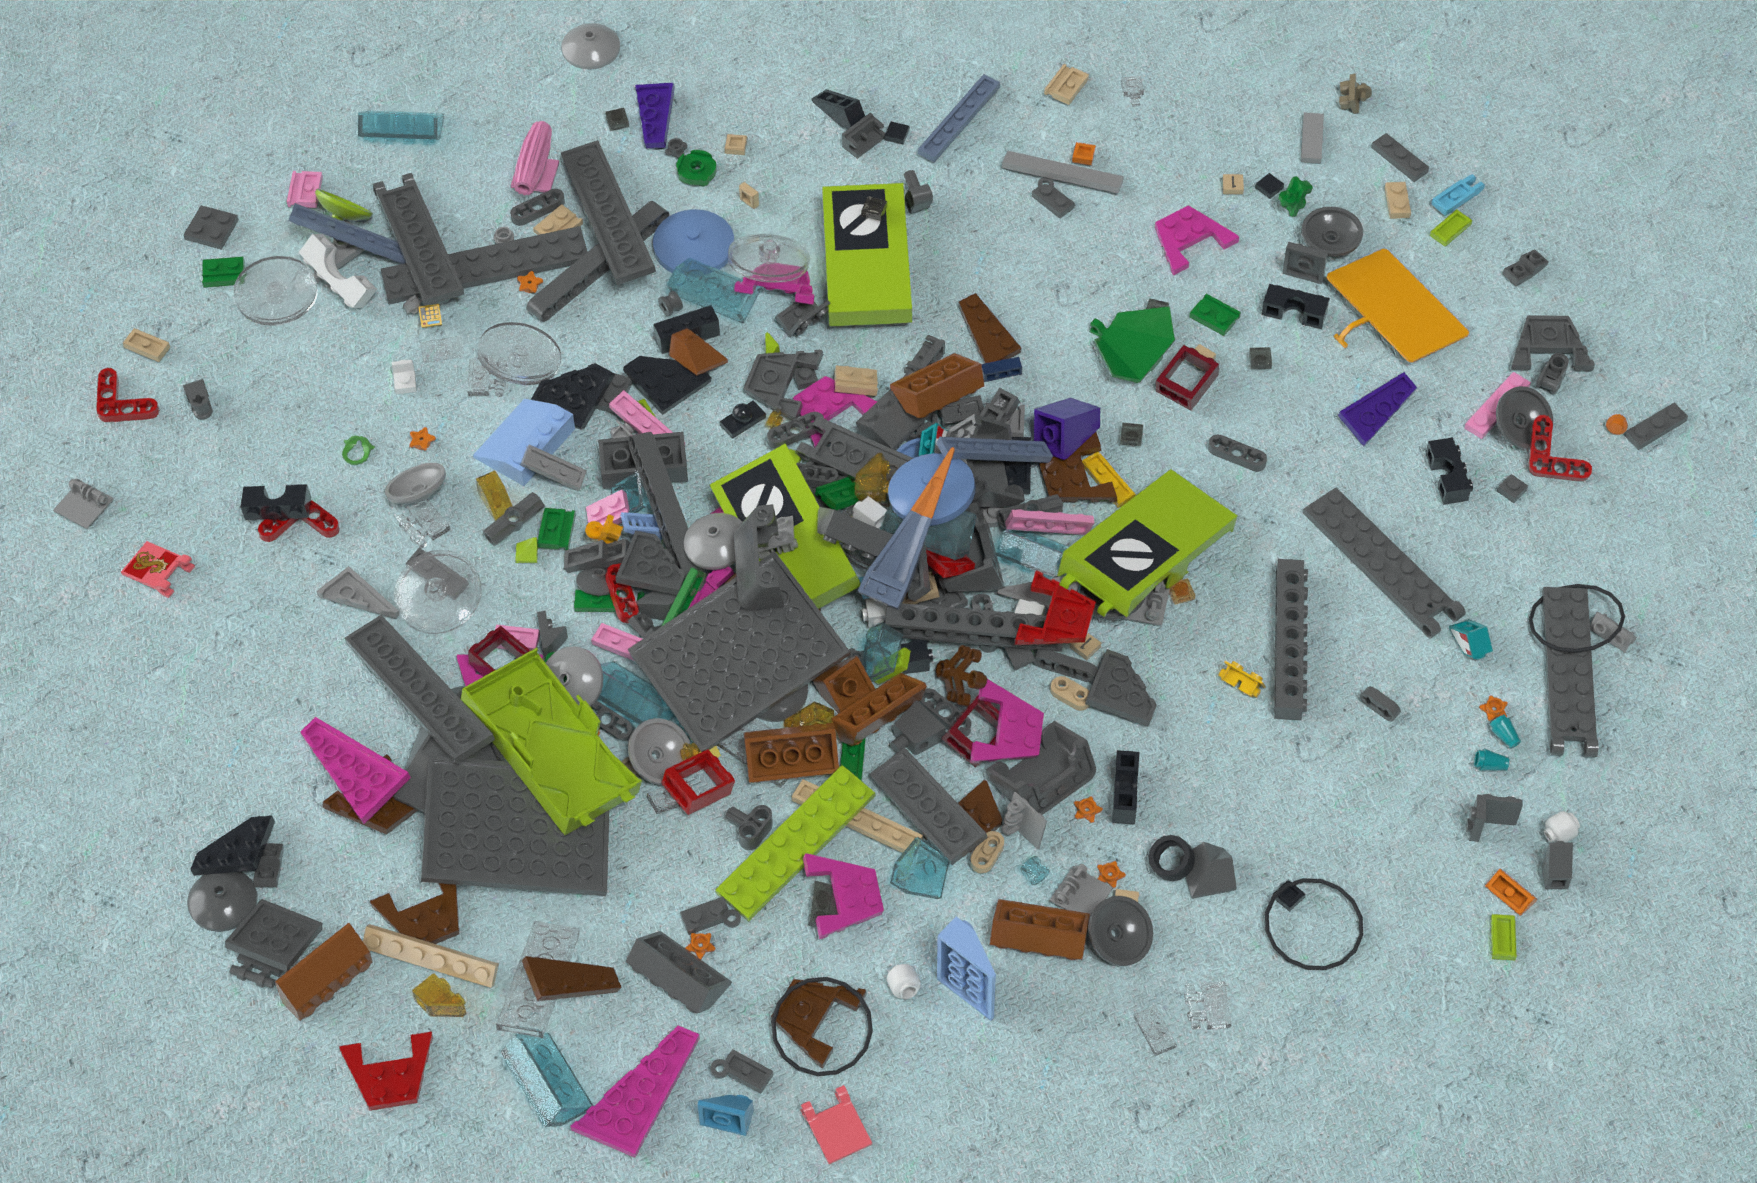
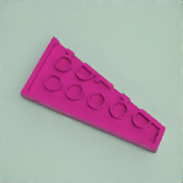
M317 717L300 731L306 743L363 824L411 778L406 770Z
M678 1025L658 1044V1047L651 1054L646 1055L640 1061V1064L635 1069L630 1070L604 1094V1097L595 1106H591L579 1121H575L570 1126L571 1131L636 1158L700 1039V1034Z

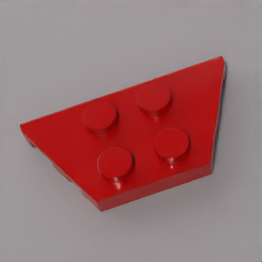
M930 543L929 547H926L928 565L943 578L961 575L975 568V563L958 548Z

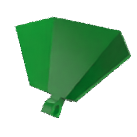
M1170 306L1117 312L1108 328L1096 318L1090 323L1092 327L1090 333L1099 336L1094 339V342L1112 377L1135 383L1141 382L1150 371L1154 370L1163 359L1165 352L1175 342Z

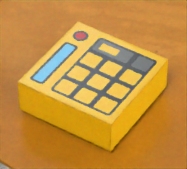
M439 304L418 307L422 328L442 325Z

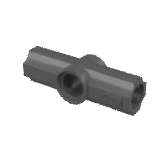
M532 492L515 506L507 508L504 515L483 530V534L492 545L496 546L511 533L519 531L523 524L541 511L545 505L541 498ZM511 516H517L519 518V520L516 522H511L508 519Z
M1058 494L1038 500H1029L1023 504L998 510L997 519L999 525L1004 529L1006 528L1005 521L1012 510L1021 509L1027 511V507H1029L1032 511L1058 513L1063 512V503Z

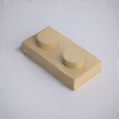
M1386 182L1385 194L1390 219L1410 218L1411 209L1406 182Z
M135 328L123 342L124 348L157 362H160L170 349L169 342Z

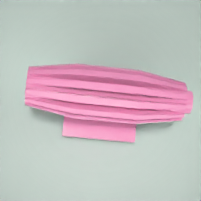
M545 121L533 123L523 141L511 183V188H515V191L519 194L530 195L533 191L547 192L552 189L559 160L548 159L551 148L552 128Z

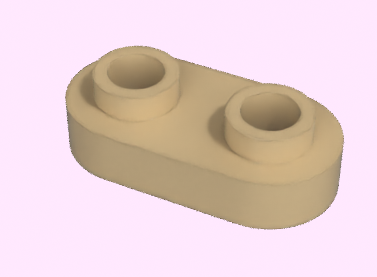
M1059 676L1052 680L1051 694L1053 697L1075 710L1082 711L1090 707V705L1085 704L1090 692L1088 689L1064 676Z
M987 832L988 838L975 848L971 855V867L975 872L987 873L993 868L1004 849V837L999 832ZM995 844L996 847H990L989 845ZM979 862H985L986 864H985V865H980V864H978V863H979Z

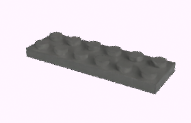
M905 747L869 774L876 785L951 865L955 864L988 838L986 832Z

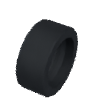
M1175 835L1163 836L1156 840L1150 848L1148 855L1152 870L1162 879L1172 882L1188 876L1195 863V855L1191 846L1181 837ZM1179 846L1184 852L1182 863L1174 870H1164L1159 863L1161 854L1169 847Z

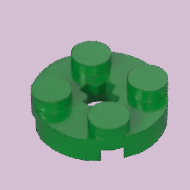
M691 150L690 154H682L676 163L679 181L689 185L707 186L717 172L716 161L712 158V155L704 150Z

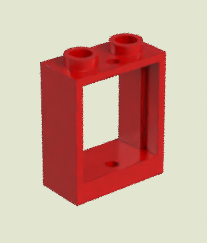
M707 749L666 769L661 784L686 814L690 815L731 795L735 780L732 774L722 766L719 759ZM703 769L717 786L697 796L683 778Z

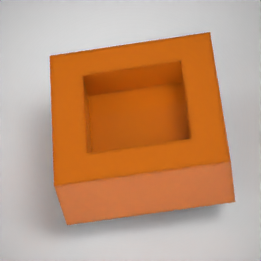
M1076 142L1072 162L1092 165L1096 145Z

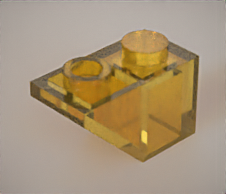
M877 453L856 473L855 494L861 502L868 496L876 502L886 500V493H888L889 482L886 479L887 473L890 472V464L885 459L883 453Z
M814 701L785 719L784 728L833 723L831 718L834 717V709Z
M435 973L412 990L415 1002L429 1016L464 1017L466 1015L464 1006L466 1002L459 993L454 994L450 990L449 983L443 977L439 979Z

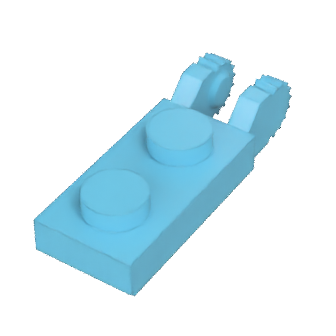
M1471 174L1434 197L1431 204L1443 215L1447 216L1482 192L1485 184L1479 182L1470 187L1476 181V177Z

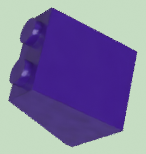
M1070 397L1034 409V441L1045 442L1052 456L1063 460L1067 459L1100 428L1101 407Z

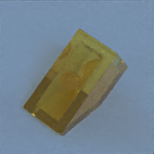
M495 470L476 478L478 494L494 521L504 515L507 508L512 507L505 486Z

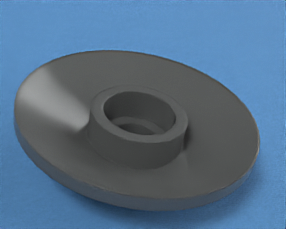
M585 569L577 575L576 584L585 593L598 596L610 594L605 580L607 569Z

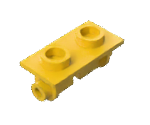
M1224 661L1227 668L1226 670L1222 668L1218 675L1222 681L1233 687H1236L1237 683L1241 681L1242 683L1238 689L1250 697L1254 696L1256 698L1261 692L1259 687L1266 688L1262 682L1263 678L1254 672L1246 673L1243 671L1244 667L1235 661H1232V663Z

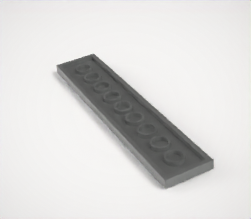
M596 140L561 152L562 160L616 284L619 285L656 272L655 265L599 141Z
M581 226L448 255L464 289L525 276L530 271L539 273L571 266L588 251ZM406 263L381 268L389 305L407 301L414 295L417 298H421Z
M382 615L345 637L348 646L456 764H459L495 740L491 731Z

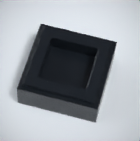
M891 121L885 133V140L904 145L910 131V126Z
M1268 173L1256 183L1255 188L1271 199L1284 188V183Z
M1288 879L1281 887H1279V888L1273 893V895H1274L1279 889H1281L1285 884L1290 883L1291 881ZM1295 885L1287 888L1275 900L1290 912L1305 898L1306 894Z

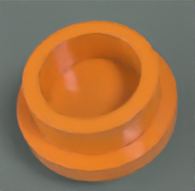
M1615 414L1608 418L1606 427L1609 432L1620 435L1626 432L1628 423L1623 415Z

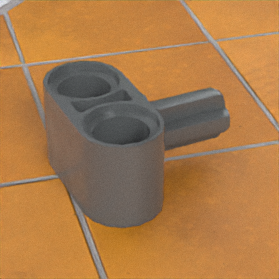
M914 170L905 172L904 178L909 188L905 195V204L909 213L929 208L933 201L930 186L928 184L920 186Z
M766 805L756 806L748 815L735 807H731L725 815L728 820L740 826L739 843L745 850L756 849L773 827L772 811ZM765 818L766 820L760 821L758 819Z

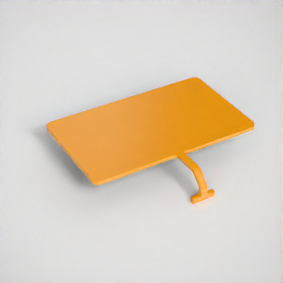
M1387 249L1378 250L1327 274V280L1364 316L1350 323L1341 332L1340 336L1337 333L1334 335V338L1344 348L1348 347V344L1344 341L1346 335L1353 328L1369 322L1411 363L1469 335V331Z

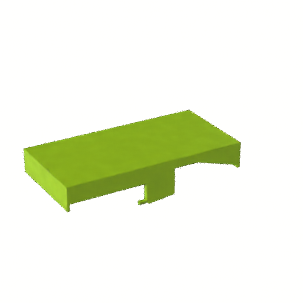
M535 648L464 687L461 700L491 731L495 738L492 741L561 832L567 835L581 826L586 827L595 821L593 819L620 803H627L636 797L634 795L639 793L642 780L635 776L612 754L598 736L601 721L589 704L580 695H576L580 704L576 703L537 653L538 648Z

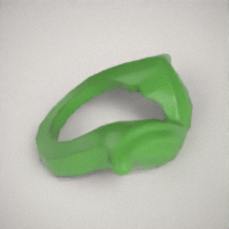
M354 435L348 440H344L346 445L342 451V456L347 463L359 465L367 461L370 451L375 446L366 437ZM360 440L364 456L360 460L352 461L347 455L356 445L357 441Z

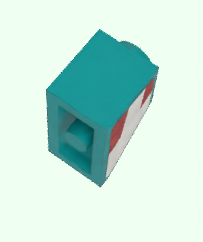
M936 422L922 431L919 456L933 453L942 454L936 442L939 437H946L948 430Z
M1470 619L1449 626L1464 655L1473 659H1481L1486 657L1487 653L1493 652L1487 626Z

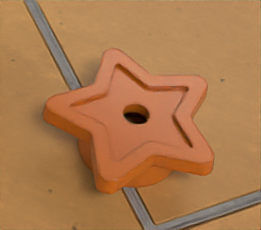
M530 271L526 276L517 277V280L521 283L519 291H525L526 293H536L538 285L543 283V279L535 277L533 271Z
M424 427L419 432L411 431L412 441L409 446L426 451L431 442L436 440V437L428 434L427 427Z
M1489 696L1487 703L1480 705L1479 708L1487 713L1488 721H1492L1503 714L1507 717L1504 709L1508 702Z
M1092 796L1074 802L1078 810L1075 819L1085 818L1090 823H1093L1095 815L1103 810L1102 807L1096 805Z
M1116 861L1097 866L1100 872L1098 880L1108 883L1113 888L1116 887L1117 880L1126 876L1124 872L1120 871Z
M691 933V943L685 949L695 952L697 957L702 959L706 952H713L716 948L710 943L711 933Z

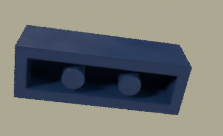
M1019 357L981 364L984 382L1022 375V364Z

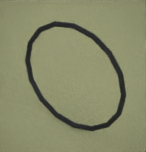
M1573 584L1561 587L1593 589L1608 595L1618 605L1621 615L1618 628L1608 639L1594 646L1577 649L1558 647L1545 641L1535 631L1533 623L1536 608L1543 602V596L1532 606L1528 619L1532 634L1543 645L1557 651L1579 653L1595 650L1611 642L1622 630L1625 614L1622 603L1611 592L1594 585Z
M1302 878L1285 884L1271 897L1265 911V932L1273 949L1287 962L1305 970H1328L1344 964L1357 952L1363 938V916L1355 900L1340 886L1324 879ZM1301 883H1322L1342 893L1352 903L1359 919V936L1353 950L1342 960L1326 966L1305 965L1289 958L1276 945L1269 929L1270 910L1275 899L1289 887Z
M830 977L807 978L790 987L777 1002L771 1020L773 1042L782 1058L798 1071L814 1076L837 1075L854 1066L867 1051L873 1033L871 1011L862 995L846 982ZM828 981L844 986L858 997L867 1013L868 1034L863 1049L852 1062L837 1070L816 1072L800 1067L785 1055L777 1040L776 1019L781 1004L792 991L807 983Z

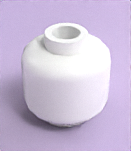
M1560 811L1546 820L1544 834L1550 842H1569L1578 836L1580 824L1571 812Z
M909 964L896 965L887 975V983L893 995L897 998L910 999L920 989L921 981L915 969Z

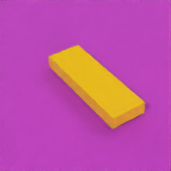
M1096 452L1082 460L1084 469L1098 485L1112 481L1118 500L1113 503L1117 508H1120L1136 496L1100 452Z

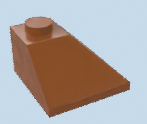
M684 329L671 336L669 356L696 375L728 363V359L689 329Z
M858 656L837 663L812 680L821 697L838 714L875 690Z

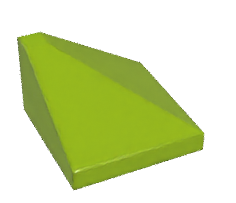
M765 333L766 353H779V344L770 333Z
M537 537L516 543L515 563H537Z

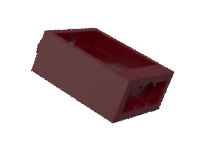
M1183 345L1157 378L1156 392L1192 411L1218 377L1219 364L1213 358H1207L1200 354L1196 349ZM1184 360L1206 371L1192 391L1170 380Z
M500 625L497 629L491 630L479 643L471 646L468 651L469 664L483 676H486L495 671V669L484 661L483 658L499 645L505 647L516 658L531 650Z
M979 695L970 702L941 738L969 763L973 742L960 732L958 728L973 709L976 710L996 729L998 727L999 711L991 702L978 699ZM997 732L987 744L995 745ZM981 761V762H979V763H970V764L973 765V766L976 768V767H977L980 763H982L983 761Z

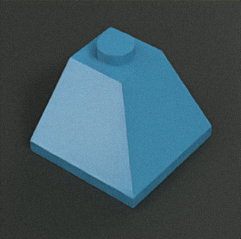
M725 1095L698 1101L700 1125L739 1135H747L754 1112L753 1100L744 1095Z

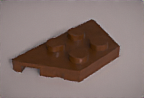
M985 779L958 802L986 833L996 831L1003 824L1002 817L988 782Z

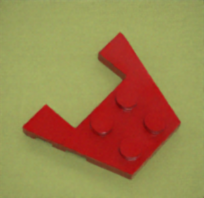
M1035 571L1031 591L1052 596L1044 627L1039 628L1020 623L1015 644L1085 643L1096 602L1073 589L1068 590L1062 587L1060 582L1054 579L1049 580L1043 576L1042 572Z
M432 1031L411 1035L413 1057L364 1065L361 1043L339 1046L341 1055L370 1111L418 1103L424 1070L429 1058V1049L433 1041Z

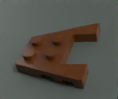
M1097 432L1067 459L1063 460L1053 456L1050 462L1039 463L1049 496L1058 494L1062 502H1078V500H1090L1091 502H1099V500L1118 501L1112 481L1090 487L1081 456L1102 451Z
M388 754L383 756L385 759L392 762V759ZM338 790L323 801L324 809L386 835L418 811L395 800L393 795L363 824L344 795Z
M438 883L442 892L441 895L399 912L389 893L370 900L372 908L397 933L433 944H438L460 934L456 884Z
M793 979L788 989L803 980ZM812 982L795 989L784 1000L777 1015L776 1026L820 1068H824L833 1053V1047L813 1038L834 1002L840 1003L856 1012L861 1002L857 996L844 986L837 985V987L825 986L823 983ZM858 988L856 990L862 995L863 999L866 997L867 991L865 989Z

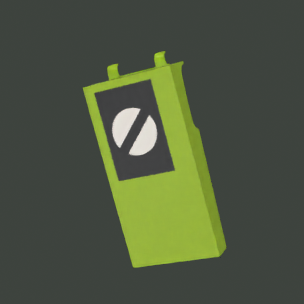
M903 183L822 186L828 301L831 303L828 305L829 326L912 323V299Z
M786 444L709 484L723 512L737 517L742 522L756 507L761 505L773 504L776 519L793 515L794 539L797 540L798 547L794 551L785 553L782 549V554H779L776 547L775 552L818 609L860 587L861 583L839 542L836 541V544L829 543L823 540V535L817 533L819 505Z
M1170 469L1063 552L1057 576L1065 573L1067 575L1061 580L1060 585L1068 589L1073 582L1077 581L1104 601L1097 609L1100 615L1105 617L1109 610L1116 609L1125 617H1128L1135 607L1167 576H1169L1166 584L1167 589L1182 580L1189 572L1187 568L1192 560L1227 532H1233L1238 515Z

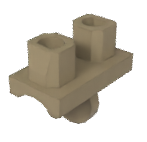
M1356 73L1350 74V80L1340 82L1341 94H1349L1339 97L1341 109L1351 108L1353 114L1359 113L1360 101H1366L1372 95L1371 87L1367 86L1366 83H1361V85L1357 83Z

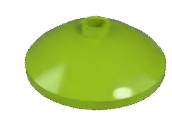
M316 189L315 191L317 199L327 211L333 213L331 216L341 221L344 219L359 221L371 218L373 212L340 196L321 189Z

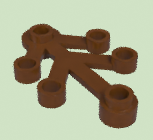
M961 645L950 660L945 659L938 662L936 676L945 681L947 700L949 702L958 703V705L966 707L970 704L971 695L965 693L963 681L967 682L969 688L977 690L986 686L987 676L983 672L972 670L970 673L965 672L972 662H980L982 657L981 650ZM961 659H964V660L959 664V666H958L957 668H955V666L957 665V663H958ZM952 677H954L956 689L953 687Z

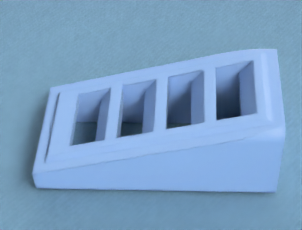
M621 512L620 516L624 532L634 534L636 530L655 534L661 541L662 535L654 514Z

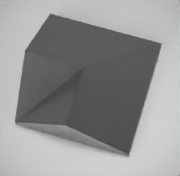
M1202 842L1192 849L1195 855V863L1191 872L1185 877L1191 899L1235 891L1237 889L1233 858L1224 848ZM1184 855L1180 857L1181 863L1183 861Z

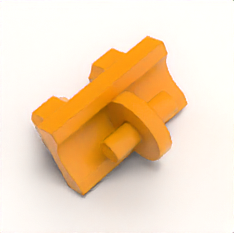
M608 514L604 525L597 521H591L586 525L585 532L591 539L603 540L606 544H609L619 539L623 526L613 523L614 516Z

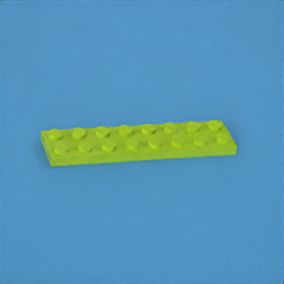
M843 765L840 766L715 889L716 894L719 897H724L726 903L737 910L749 922L805 867L804 855H817L876 796L875 792Z

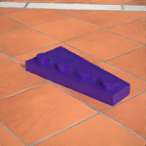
M674 83L637 84L635 88L646 149L666 148L675 91Z
M1403 372L1341 410L1338 416L1359 442L1365 446L1416 391L1417 386Z

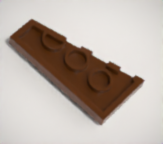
M976 293L958 302V307L967 327L970 329L971 337L978 347L979 355L982 357L984 364L1009 359L1021 353L1020 345Z
M525 956L522 960L537 1001L617 993L622 988L614 967Z

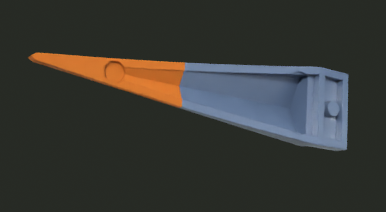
M954 447L949 450L903 522L867 570L858 589L859 594L899 610L907 591H909L955 452Z

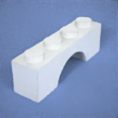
M312 234L298 252L303 257V261L317 271V275L331 285L332 291L343 297L344 303L347 306L363 308L377 291V288L365 276H352L350 278L342 276L335 265L336 247L323 234Z

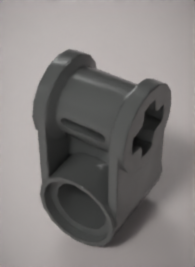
M1555 353L1550 357L1547 365L1538 377L1536 387L1539 388L1541 386L1551 390L1553 394H1557L1566 375L1569 363L1566 355Z
M200 379L183 385L194 416L200 420L209 418L213 413V409L208 398L209 395L204 380Z

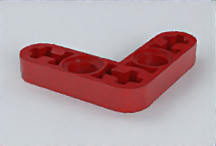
M104 368L99 372L96 410L101 421L120 422L157 417L160 410L155 399L118 400L119 379L117 372L112 368ZM108 377H110V378H109V383H110V385L106 383V380H107ZM106 392L113 393L109 398L102 397ZM127 407L134 408L130 413L123 412Z
M1546 415L1537 416L1532 425L1528 465L1530 473L1537 477L1586 481L1592 473L1591 464L1585 460L1550 456L1553 421ZM1541 421L1547 426L1544 429L1543 435H1539L1541 430L1539 424ZM1543 441L1547 448L1543 451L1537 450L1535 443ZM1539 461L1541 462V466L1547 467H1542L1541 470H1537V466L1533 465H1536V463ZM1551 462L1550 472H1547L1548 464ZM1561 463L1565 465L1566 471L1564 473H1557L1554 466ZM1570 465H1573L1572 474H1569L1571 468ZM1580 466L1584 467V470L1587 471L1584 475H1580V471H1576L1579 470Z
M311 500L309 515L313 512H318L320 516L316 519H299L303 520L326 538L335 537L340 531L338 520ZM288 518L286 521L265 519L258 526L259 536L265 542H272L299 519Z
M621 563L613 564L608 567L605 580L617 617L620 621L629 623L628 620L632 616L638 615V606L631 586L620 583L616 584L615 575H617ZM616 591H625L627 593V597H619Z

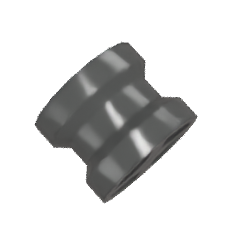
M675 291L669 292L666 297L661 296L658 298L659 306L666 316H670L673 311H679L683 308L682 301Z

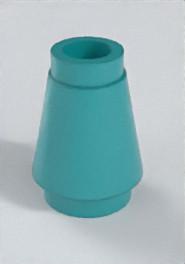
M1504 714L1490 723L1491 731L1510 749L1521 743L1511 719L1507 718Z
M1485 748L1477 750L1474 759V767L1479 768L1480 771H1507L1510 763L1509 757Z

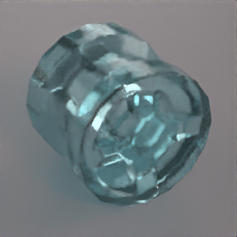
M1038 856L1031 857L1020 868L1022 874L1029 877V882L1032 885L1042 882L1050 871L1041 864Z

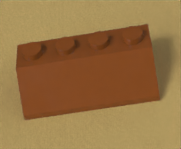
M956 353L890 384L891 390L906 413L917 418H924L929 413L943 409L945 405L957 402L962 397L973 394L985 386L981 363Z
M899 673L831 718L840 741L851 746L861 743L865 737L877 732L880 727L895 720L898 715L908 710L915 701L919 702L922 700L927 687L926 683Z
M834 723L744 732L749 783L833 774L839 768Z
M998 899L992 923L990 945L1001 949L1013 948L1019 949L1022 952H1037L1045 956L1056 955L1069 960H1082L1090 913Z
M347 923L277 979L275 984L282 1003L301 1021L303 1018L312 1015L323 1002L329 1001L340 988L349 985L356 975L360 972H365L373 961L366 945L352 925Z

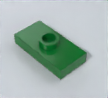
M579 589L575 590V612H616L610 594L598 596L585 593Z

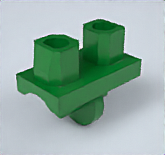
M1298 176L1292 177L1287 190L1279 194L1280 205L1289 211L1291 217L1297 216L1299 209L1305 207V196L1312 192L1313 186L1308 180L1301 181Z

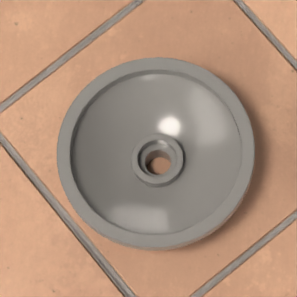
M596 23L582 24L571 29L564 36L561 44L562 54L568 63L577 68L598 69L610 64L618 56L620 51L619 37L611 28Z
M425 463L411 467L398 474L388 483L385 488V495L389 501L397 504L423 502L432 496L443 484L446 477L445 468L439 463Z
M713 513L696 520L688 528L684 537V550L688 559L696 566L709 570L726 568L736 563L734 532L741 525L742 521L726 513Z
M565 647L555 652L546 662L547 666L578 705L580 702L576 695H580L591 707L598 699L603 687V671L600 662L594 654L580 647ZM565 675H567L566 682L563 681Z
M655 718L647 720L636 727L629 739L628 754L633 768L642 778L653 784L662 785L661 782L665 770L691 758L692 747L687 735L678 725L666 719ZM652 753L656 754V759L653 758Z

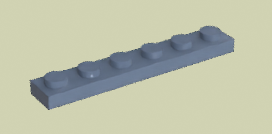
M983 74L918 148V154L935 163L1000 88V82Z
M294 204L288 221L314 230L317 233L333 237L336 240L349 243L357 248L373 252L376 255L389 258L395 262L406 263L397 241L299 204Z
M939 437L936 442L944 458L952 447L955 449L952 459L1048 463L1053 457L1045 442Z

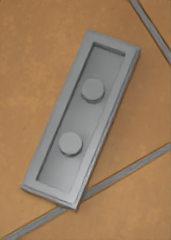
M1304 112L1301 162L1321 164L1324 114Z
M532 445L526 447L520 464L527 469L577 491L580 490L587 470Z

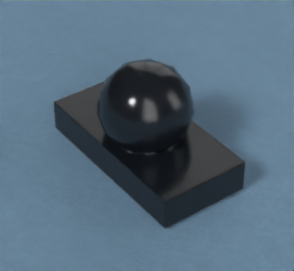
M754 400L748 404L740 403L733 408L732 414L720 421V426L733 439L765 419L766 413Z

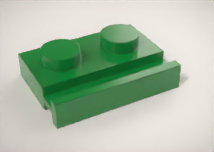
M244 256L204 259L202 262L203 288L245 285Z
M1206 293L1204 298L1191 310L1189 318L1225 336L1236 320L1240 318L1241 312Z
M846 477L816 487L815 495H820L821 500L837 511L854 505L858 501L862 502L868 497L869 493L858 483L852 482L851 478Z
M544 507L537 541L538 548H565L569 550L576 517L575 510L569 512L566 509Z

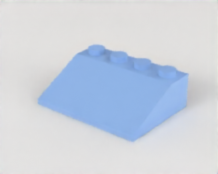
M524 399L474 453L473 458L525 486L536 474V472L520 465L526 447L532 445L553 455L575 430L573 414L555 404Z
M955 917L940 932L937 938V980L991 1021L994 1018L996 974L972 925L965 920L962 921Z

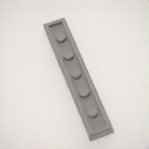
M1007 151L1002 162V168L1117 194L1120 191L1124 176L1012 151Z

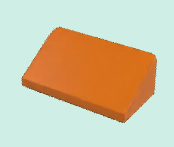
M1499 869L1485 885L1486 888L1520 916L1538 900L1502 869Z

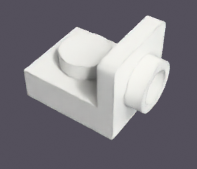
M413 360L392 362L395 393L417 392Z

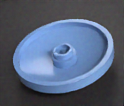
M699 209L684 210L667 217L657 227L653 237L654 254L659 264L675 275L689 278L703 277L719 271L729 262L735 248L733 230L728 222L713 212Z
M926 454L911 459L903 464L892 476L888 487V496L892 509L901 519H905L944 460L942 454ZM952 459L930 526L943 524L958 517L969 507L974 498L976 488L973 473L969 466L960 459Z

